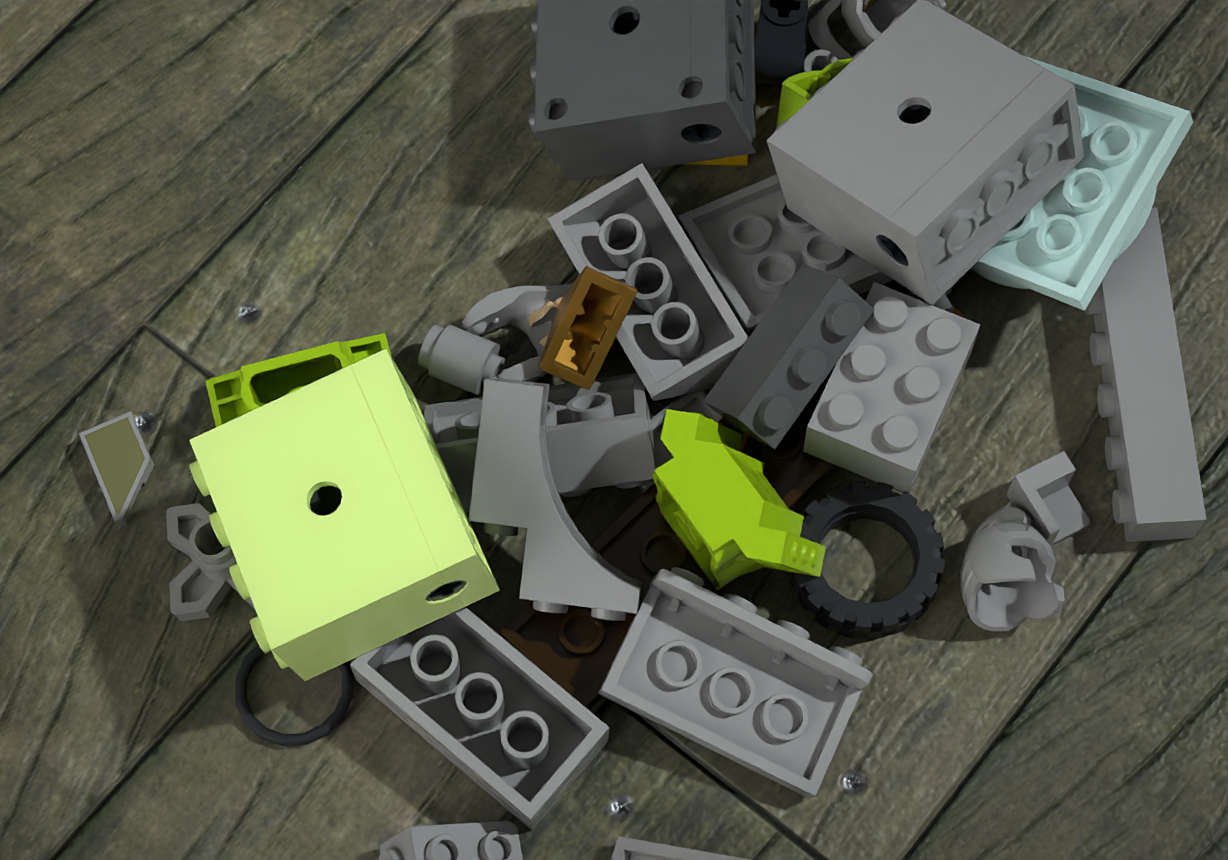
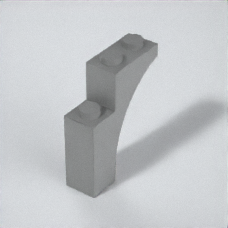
M494 377L485 379L469 521L484 523L483 532L503 536H517L519 527L527 528L519 599L533 600V609L550 613H567L568 605L591 608L592 617L604 620L623 621L626 620V612L637 614L641 604L643 582L625 574L612 565L589 544L568 515L558 494L547 452L546 418L550 384Z

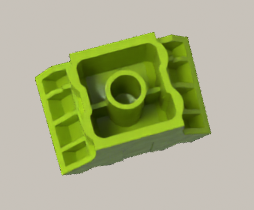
M386 333L350 341H336L244 365L239 370L205 380L216 427L384 349H387L391 356Z
M666 409L660 439L674 458L655 469L654 473H652V478L658 492L655 498L662 515L715 589L719 590L737 577L764 567L820 577L826 546L800 537L804 516L789 510L763 475L765 463L739 452L742 434L700 413Z

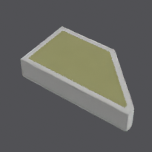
M131 411L79 433L112 517L119 528L127 525L131 517L130 510L143 484H146L154 467L151 455Z

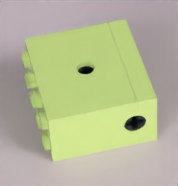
M387 349L189 440L197 459L196 462L189 465L190 471L203 496L211 495L217 512L209 515L212 528L224 548L231 546L237 561L236 564L229 567L231 577L241 597L244 600L251 597L258 615L250 619L254 636L264 653L272 651L282 669L289 666L304 681L500 591L414 393Z

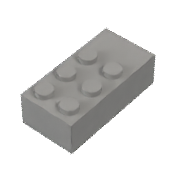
M466 607L360 655L350 664L357 682L531 831L608 742L609 727Z

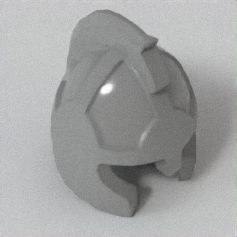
M1011 501L980 523L965 549L960 569L961 594L970 619L977 626L993 632L1009 631L1022 624L1027 618L1038 621L1049 619L1056 615L1064 604L1063 587L1053 582L1051 583V575L1054 571L1056 558L1050 544L1034 527L1030 526L1031 517L1021 509H1018Z

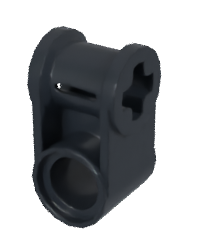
M761 0L757 35L754 37L755 85L782 88V83L787 78L803 72L807 44L804 42L808 0Z

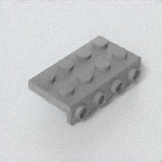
M672 568L670 572L660 569L645 593L638 612L635 614L598 694L809 799L815 797L862 689L866 688L871 681L872 672L861 666L863 661L856 654L835 646L827 650L809 641L810 634L802 627L784 620H778L775 624L755 614L757 611L756 606L746 599L733 594H725L723 598L703 588L704 581L687 570Z

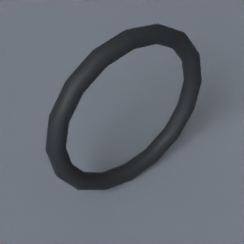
M257 644L244 657L235 678V703L243 722L261 739L281 746L307 745L328 735L343 720L353 698V671L349 662L337 666L341 674V696L335 711L320 726L307 732L283 734L263 725L253 715L247 700V680L254 664L265 654L259 644Z

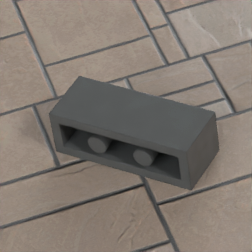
M802 264L703 402L739 432L775 449L871 316L874 309L840 277Z

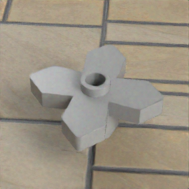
M200 503L170 507L166 511L167 540L173 547L192 559V562L169 583L170 610L179 621L210 618L231 587L240 595L229 570L230 566L237 563L231 546L224 548L212 528L209 519L210 513ZM251 597L246 599L245 601L255 610Z

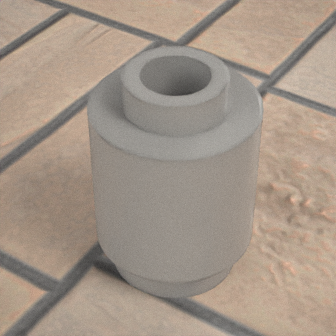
M434 325L424 339L419 353L418 364L428 369L429 376L473 394L480 395L484 389V380L492 377L496 378L504 369L505 358L499 356L500 345L453 325H448L446 328Z

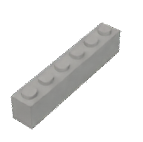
M1155 207L1151 209L1150 215L1136 239L1113 261L1085 310L1086 315H1093L1096 331L1091 333L1090 337L1091 361L1094 366H1101L1103 384H1099L1097 390L1098 411L1102 418L1108 417L1111 435L1105 439V460L1108 470H1116L1118 489L1114 490L1112 495L1113 516L1116 524L1124 525L1126 542L1194 538L1207 520L1158 209Z

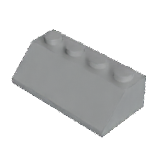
M642 163L549 217L550 225L579 274L585 266H588L637 288L638 292L616 338L653 401L712 389L748 340V336Z
M637 373L595 379L590 391L573 383L549 386L546 418L547 452L551 473L560 496H579L588 492L591 488L611 485L618 488H633L643 484L646 480L653 479L652 473L656 469V455L647 389ZM483 396L425 405L424 419L466 513L470 512Z

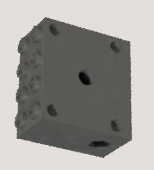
M538 0L537 11H533L531 15V27L537 45L536 58H532L530 61V75L535 87V105L529 108V124L534 137L540 138L549 150L553 162H558L572 181L626 173L641 163L646 169L756 153L754 0Z

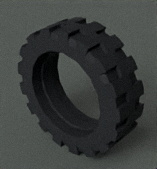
M866 481L851 482L849 488L840 490L839 486L831 488L824 493L823 499L818 502L814 500L804 511L800 537L821 544L828 532L844 521L867 518L884 522L901 533L912 551L914 568L910 581L901 593L886 601L864 603L847 599L832 589L822 574L820 577L789 572L792 587L796 588L798 592L797 599L805 611L810 609L815 614L816 622L827 629L829 625L840 629L839 634L845 637L854 638L855 634L866 635V639L882 638L883 633L892 631L893 634L905 630L910 622L915 619L918 620L926 612L930 602L935 597L945 566V559H943L942 554L944 543L941 532L937 533L934 529L935 520L927 509L921 511L916 506L917 499L911 494L904 491L903 495L892 491V485L878 482L877 487L866 486Z

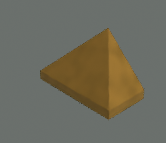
M585 266L558 305L538 368L590 391L638 292L637 288Z

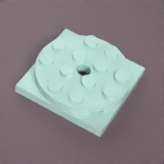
M1026 57L1075 85L1084 158L970 269L995 283L1014 288L1031 289L1085 311L1113 261L1130 246L1144 227L1155 200L1157 185L1193 124V120L1188 110Z

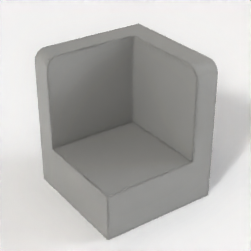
M1065 451L1015 475L1007 492L1009 500L1018 509H1021L1031 517L1030 526L1034 527L1051 547L1087 529L1090 524L1089 517L1069 487L1076 469Z

